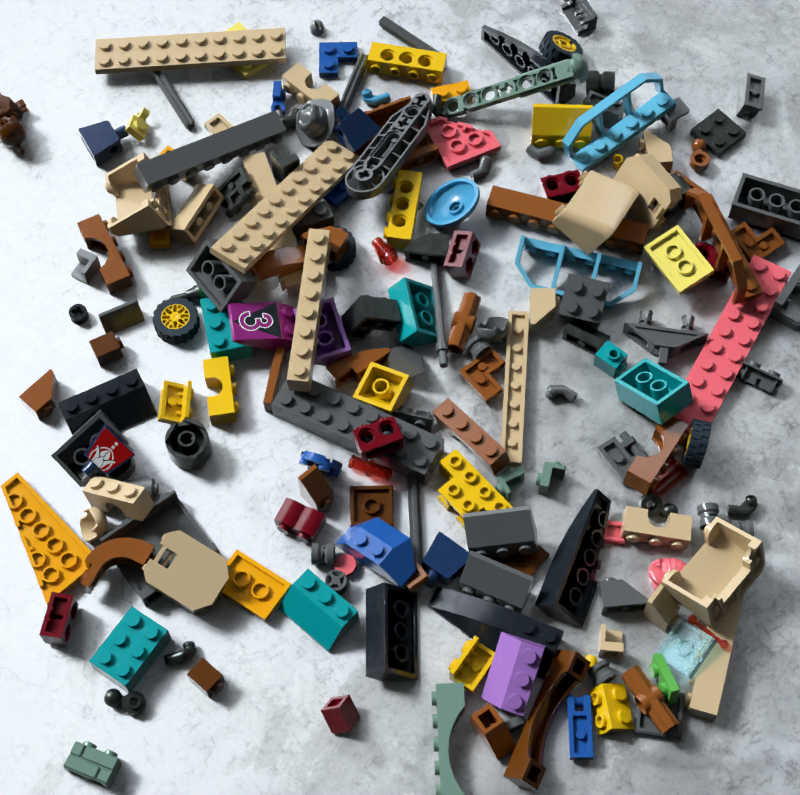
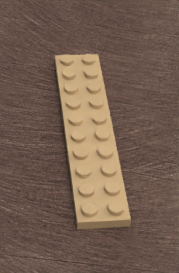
M285 28L96 39L95 44L96 75L286 63Z
M331 139L325 141L211 247L210 253L245 274L347 175L360 156Z

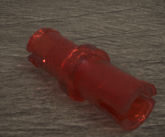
M352 455L349 460L348 468L364 472L366 476H375L387 482L392 478L393 469L379 465L375 460L371 459L370 461L363 462L356 455Z

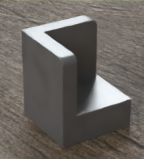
M679 97L674 99L676 107L658 119L668 132L675 129L677 119L689 114L690 111Z
M80 248L76 253L79 263L71 273V276L88 285L101 265L97 255Z

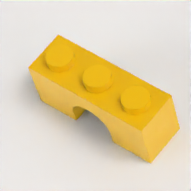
M228 356L203 360L207 388L219 387L222 389L218 395L207 397L211 425L237 422L236 414L240 413L239 403L234 401V395H237L236 382H232L231 376H235L234 364H229Z

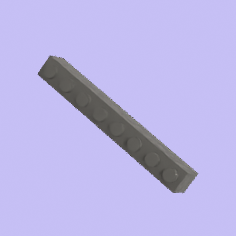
M276 110L138 163L136 164L134 175L144 193L150 191L157 192L167 184L174 185L182 178H192L202 170L209 171L213 169L217 164H227L237 156L241 158L249 154L250 151L255 149L259 151L265 148L270 143L277 144L283 140L287 129Z

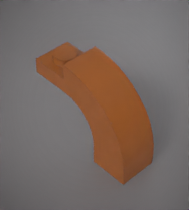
M127 537L112 539L100 544L84 560L86 568L89 570L86 569L80 578L82 590L91 595L104 572L115 565L126 564L143 571L142 567L144 564H147L149 559H153L156 554L155 546L140 539Z

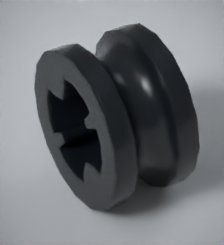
M75 304L70 307L69 316L74 324L82 325L87 322L89 314L84 305ZM82 312L83 315L80 314V317H76L75 313Z

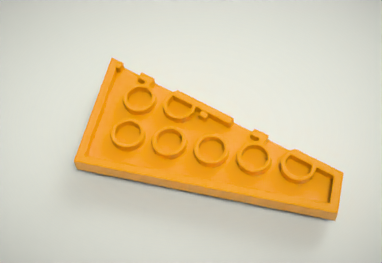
M17 472L1 485V489L48 606L51 592L65 594L80 581L83 572L86 569L89 570L86 568L84 560L91 550Z

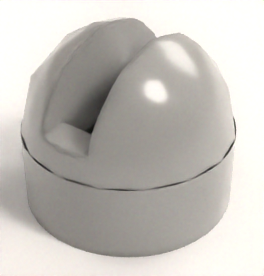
M315 19L309 24V31L313 36H320L324 33V24L319 19Z

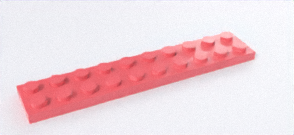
M753 255L749 266L760 284L763 294L760 297L736 305L732 304L735 290L686 378V381L690 383L693 403L673 416L688 424L686 434H688L694 418L711 422L712 424L743 366V362L746 360L768 319L775 300L785 287L791 271Z

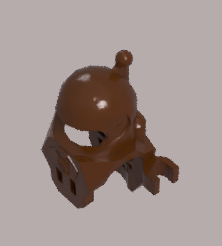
M0 92V143L7 147L17 146L19 153L24 154L25 149L20 144L27 137V129L21 119L23 113L29 110L23 99L14 103L10 97L4 96Z

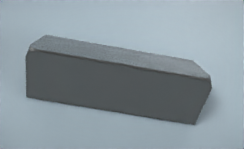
M137 299L98 314L105 334L110 331L115 334L145 321Z

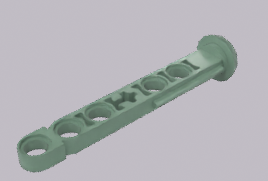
M572 53L573 59H566L516 75L514 78L467 92L463 96L451 97L445 102L444 109L448 111L451 117H458L467 114L466 111L474 112L518 97L523 98L574 82L575 79H579L580 83H583L589 75V65L582 55ZM544 74H550L551 78L548 82H541V77ZM525 80H532V85L529 88L525 89L522 87ZM508 86L512 88L509 94L506 92ZM488 92H495L492 100H486ZM476 97L475 105L468 106L469 98ZM458 103V109L450 112V105Z

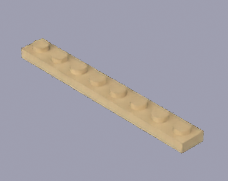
M509 310L501 446L507 451L510 459L507 465L521 466L529 312Z

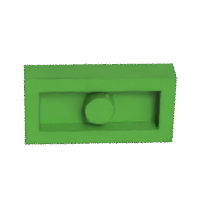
M662 653L653 654L651 665H649L650 676L655 678L667 705L676 704L680 689Z

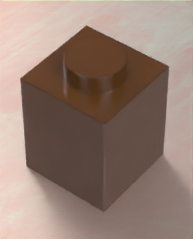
M112 331L89 341L100 367L123 358L121 351L124 348L120 337L115 338Z
M203 657L187 673L189 681L208 698L213 694L217 695L224 687L223 683L225 680L223 675Z

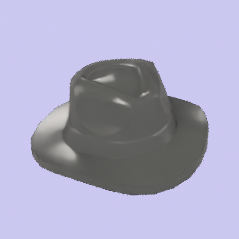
M327 99L308 101L296 113V133L303 145L318 147L331 138L336 125L335 107L331 101Z

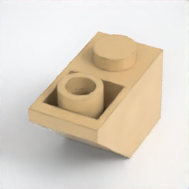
M643 131L642 139H639V150L643 151V154L651 153L666 171L671 173L673 157L670 145L649 131Z

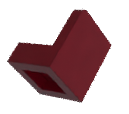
M349 694L330 698L321 709V713L333 734L351 731L360 720V715Z

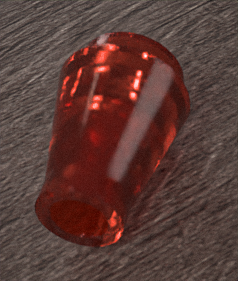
M381 237L375 238L371 245L380 263L386 266L394 264L398 258L397 250L383 241Z

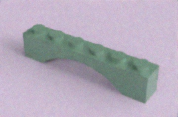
M464 683L436 684V691L431 692L432 706H436L437 714H432L433 729L437 728L438 737H433L434 752L439 753V761H434L435 775H440V784H435L436 795H465L454 778L448 753L452 732L458 720L465 712Z

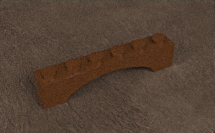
M557 649L503 775L518 787L538 790L547 769L543 766V756L552 722L569 693L578 683L583 682L591 663L577 651Z

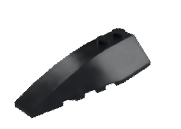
M486 25L482 26L481 40L519 74L553 64L523 42ZM544 74L541 77V82H548L551 75ZM570 82L540 93L552 104H565L575 96L576 84L575 82Z
M594 489L567 530L549 566L535 606L548 617L579 628H583L597 589L598 581L595 580L596 570L600 569L601 561L598 558L600 549L604 548L605 540L602 534L603 528H607L611 500L599 489Z
M438 586L428 605V608L450 624L458 627L466 636H470L472 639L474 636H477L481 644L494 652L496 651L501 632L545 645V651L537 673V677L543 680L557 649H559L564 631L522 613Z

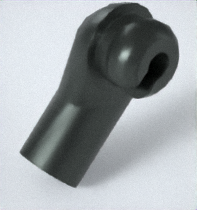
M433 94V115L435 117H445L448 121L451 115L441 107L442 95Z
M294 108L290 116L280 118L286 129L296 127L298 108Z
M748 495L740 506L728 505L727 515L749 516L758 506L757 497Z
M186 641L183 644L182 650L164 655L165 664L171 666L193 657L197 652L195 643L193 641Z

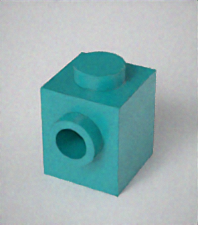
M607 340L595 354L593 365L614 378L618 373L622 374L627 368L628 354Z

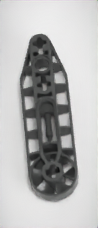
M416 94L410 103L393 114L345 177L346 190L350 196L356 199H371L384 191L427 133L433 114L432 99L429 94Z

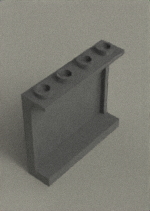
M175 490L161 495L159 500L154 502V507L143 521L128 517L121 525L106 531L103 537L100 538L101 543L123 537L143 540L155 546L156 554L152 559L154 560L162 548L160 542L163 535L180 530L219 554L216 545L207 538L179 500ZM166 550V552L164 553L163 557L159 561L160 565L163 564L164 560L170 553L169 551ZM173 554L165 568L168 569L176 554ZM126 564L116 565L145 607L163 596L146 585L143 571Z

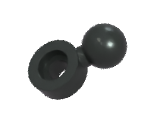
M647 493V495H643L639 500V508L648 509V516H655L661 513L662 517L667 520L670 513L678 514L676 505L672 503L663 505L661 498L653 493ZM652 500V506L647 508L646 503Z
M112 688L104 694V702L107 706L116 707L119 704L123 705L124 711L130 716H138L146 708L145 697L138 691H131L123 696L118 689ZM132 699L138 700L136 706L130 705Z

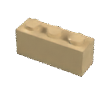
M197 184L168 230L178 242L196 243L225 197L214 184Z

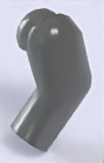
M530 144L526 149V153L539 161H545L556 155V149L553 146L538 149Z
M486 155L480 157L479 168L469 172L473 181L490 173L492 167L491 157Z
M549 385L545 392V397L550 400H554L556 395H561L571 402L578 395V393L565 385Z

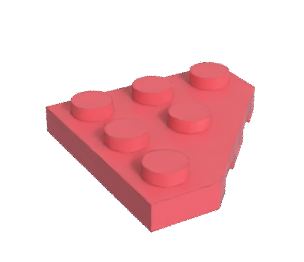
M442 116L430 120L427 135L432 143L436 142L439 148V157L447 171L480 159L483 155L487 156L501 150L500 143L490 130L484 129L482 131L473 128V125L459 121L458 123L447 121V118Z

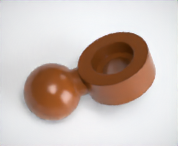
M695 139L691 144L693 153L691 154L689 165L696 171L706 170L710 163V156L705 152L707 144L703 139Z

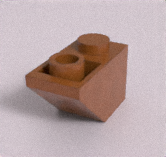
M488 703L471 715L470 724L497 761L515 749L516 744L508 728L491 703Z

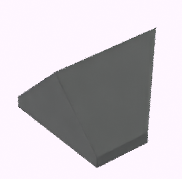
M407 344L392 348L383 365L405 373L410 378L425 372L422 355Z

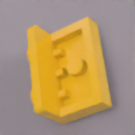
M166 380L162 382L157 422L173 425L176 422L178 424L185 419H191L192 408H190V401H192L194 396L192 381L188 380L185 384Z
M474 636L471 641L467 640L461 649L462 655L459 659L455 658L448 668L450 670L449 679L455 683H464V689L472 694L489 671L495 654L494 651L481 644L477 636Z
M602 683L590 690L589 693L598 735H605L609 732H629L635 729L625 684Z

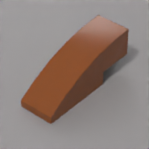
M292 246L267 251L252 266L259 282L275 275L282 278L303 270L306 246Z
M377 348L343 357L325 367L326 377L336 389L351 378H354L359 383L370 362L383 366L391 350L389 348Z

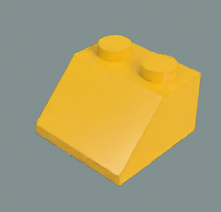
M370 362L353 398L392 413L404 405L413 385L409 375Z

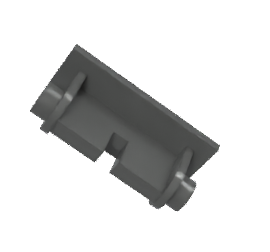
M751 360L749 363L743 362V366L746 368L745 370L741 368L737 375L741 377V380L755 385L758 378L761 380L759 388L771 394L772 392L777 394L780 388L777 382H783V379L780 378L781 374L770 369L766 372L760 369V364Z
M401 406L390 413V415L431 433L435 418L434 415H431V412L416 410V413L412 414V408Z

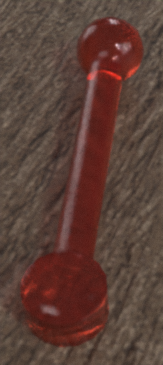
M695 615L688 617L689 624L696 625L717 641L722 649H726L729 646L727 640L720 639L698 622Z

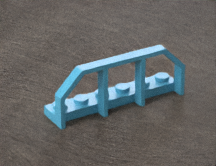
M640 73L575 120L562 142L565 156L581 173L591 169L676 107V102L664 90L663 78L658 73ZM654 82L655 91L658 94L635 111H632L631 93L644 83ZM623 99V109L627 117L604 132L602 113ZM594 120L596 133L599 137L573 155V143L584 126Z
M521 235L515 264L530 288L547 287L532 284L520 264L523 247L524 251L536 253V250L544 251V255L549 257H556V254L559 255L551 288H555L556 295L563 296L564 291L556 290L563 256L564 260L575 262L576 259L584 261L583 264L593 266L594 270L591 279H596L600 264L604 265L603 269L615 271L618 268L624 270V274L635 276L632 288L612 301H606L605 306L611 307L636 292L642 262L637 263L602 255V253L591 252L587 255L580 249Z

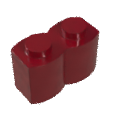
M290 498L285 499L274 519L275 525L280 532L296 534V538L304 543L309 541L315 543L327 521L325 514Z

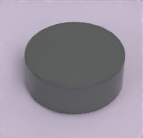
M521 715L505 722L509 732L515 731L526 724L524 716Z

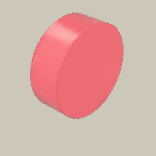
M349 554L339 555L334 561V570H340L345 573L346 577H350L356 571L354 557Z

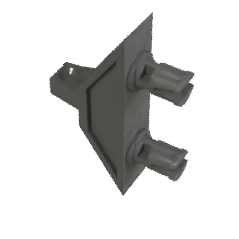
M641 309L639 312V324L625 322L623 327V333L651 355L658 357L657 364L663 368H666L667 358L672 359V357L705 344L709 334L694 332L695 317L691 315L688 324L686 314L681 316L680 330L651 326L653 311L649 310L648 317L645 318V309Z

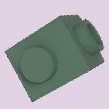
M555 461L545 462L543 473L538 472L536 485L540 486L538 494L547 495L551 476L564 478L566 466Z
M521 466L508 468L502 475L497 477L495 489L507 502L511 501L512 495L509 488L524 481L525 472Z

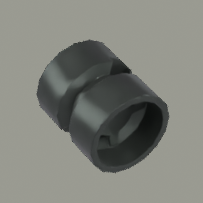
M589 70V75L586 79V96L590 90L607 97L614 92L615 71H604L600 74L599 71Z

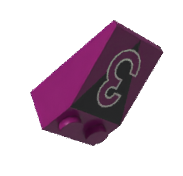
M278 302L230 303L228 305L232 342L274 352L277 347H283L285 353L291 349L295 327L293 306Z

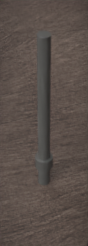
M432 263L430 269L437 333L436 353L439 355L440 367L446 368L448 367L447 354L449 353V348L445 339L439 267L437 263Z

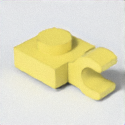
M143 107L140 113L133 114L129 118L125 128L127 133L140 142L145 138L149 128L145 120L149 116L150 111Z

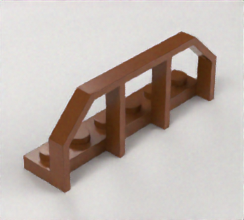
M698 188L686 190L682 207L683 209L694 207L702 223L699 236L700 242L710 239L718 254L714 267L715 271L726 269L736 288L732 304L736 305L762 296L763 290L713 195Z

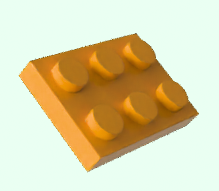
M236 549L227 561V566L230 568L228 573L229 580L221 594L259 619L267 622L292 585Z

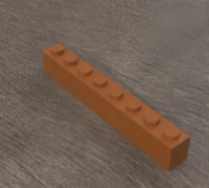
M493 185L486 204V216L509 221L512 224L529 226L532 229H541L551 234L566 236L552 223L556 217L555 211L562 204L566 206V203ZM623 218L614 233L601 245L607 246L610 249L627 251L630 254L642 255L649 224Z

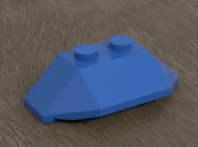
M378 517L349 527L335 543L337 547L401 589L416 573L411 538Z

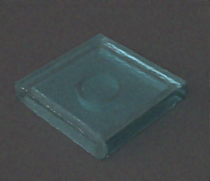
M679 618L655 654L662 653L668 666L692 679L717 643V640Z

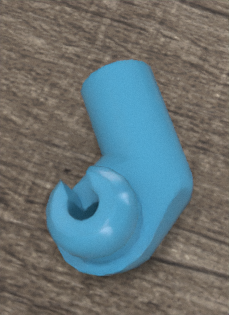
M370 89L362 91L363 101L370 105L379 106L391 101L388 92L376 96L372 94Z

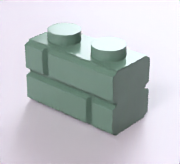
M84 740L83 744L76 741L64 763V769L68 773L110 789L122 764L119 758H117L118 754L109 749H105L104 752L96 749L97 746L86 740Z

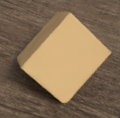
M601 624L598 657L621 659L624 649L622 632L606 630V624Z

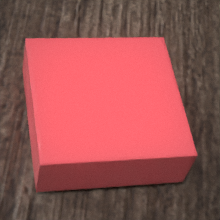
M608 520L607 528L603 530L604 543L624 546L625 538H620L622 522Z

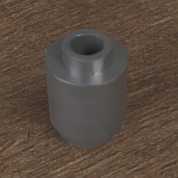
M132 478V480H127L126 482L145 487L152 500H154V496H158L159 484L155 483V479Z

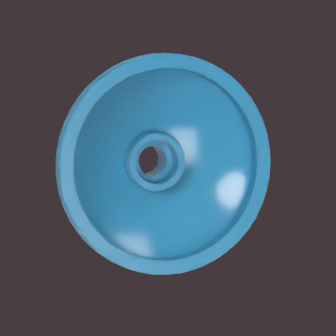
M458 178L444 183L427 200L424 210L426 219L436 227H451L461 223L477 207L480 199L479 187L473 180L468 178Z

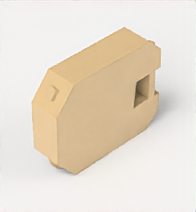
M637 153L635 156L627 157L614 177L615 180L633 186L639 191V195L628 211L637 222L649 224V229H659L661 226H664L663 222L666 219L663 216L667 209L674 208L678 200L682 199L680 185L651 153ZM656 199L658 203L652 210L650 207Z
M180 530L164 534L160 542L161 550L154 560L150 558L147 564H144L142 567L146 585L191 613L202 612L211 608L229 580L228 573L230 568L227 566L226 558ZM166 550L169 551L170 553L164 560L163 564L160 565L159 561L163 557L164 553L166 552ZM173 554H176L168 569L165 568Z

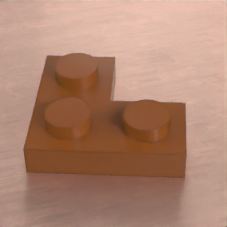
M746 222L731 230L749 263L753 255L764 259L785 244L773 227L758 237Z
M491 347L459 371V375L487 404L502 393L503 388L491 375L504 367L505 361Z

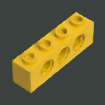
M372 42L367 58L368 72L405 77L413 80H424L432 83H443L447 67V53Z
M399 170L398 176L393 179L395 193L390 195V206H392V209L387 212L386 222H389V226L384 228L383 239H387L388 248L405 250L406 246L410 245L413 241L422 189V172Z

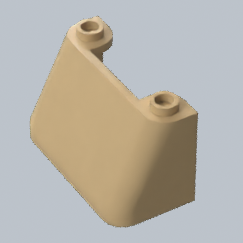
M144 152L105 174V189L109 194H113L116 197L117 218H109L107 224L109 231L113 235L125 236L164 230L172 225L168 184L157 192L150 191L144 193L134 175L136 164L150 159Z
M593 170L590 172L584 171L578 178L580 181L578 184L580 186L566 206L562 204L555 211L556 217L552 221L558 229L587 255L614 233L639 195V191L633 186Z
M718 517L712 523L706 525L703 531L704 545L681 572L673 569L666 572L662 579V585L675 599L712 628L716 627L760 575L765 566L762 541Z

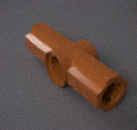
M464 293L460 307L453 316L451 332L447 341L448 348L452 353L459 354L464 352L469 334H472L474 330L476 314L481 302V297L476 293Z
M639 665L631 667L622 674L621 678L634 695L637 707L644 715H648L661 735L667 734L678 726L679 722L665 704L666 700L661 690L656 685L651 684Z

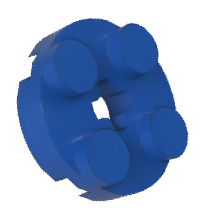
M301 451L298 462L306 466L307 469L315 464L319 470L325 471L327 475L338 478L343 466L342 463L334 459L330 463L326 456L310 451Z

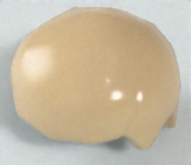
M87 508L83 510L87 514L80 518L79 521L80 531L86 542L96 541L103 537V534L107 531L108 520L100 508Z

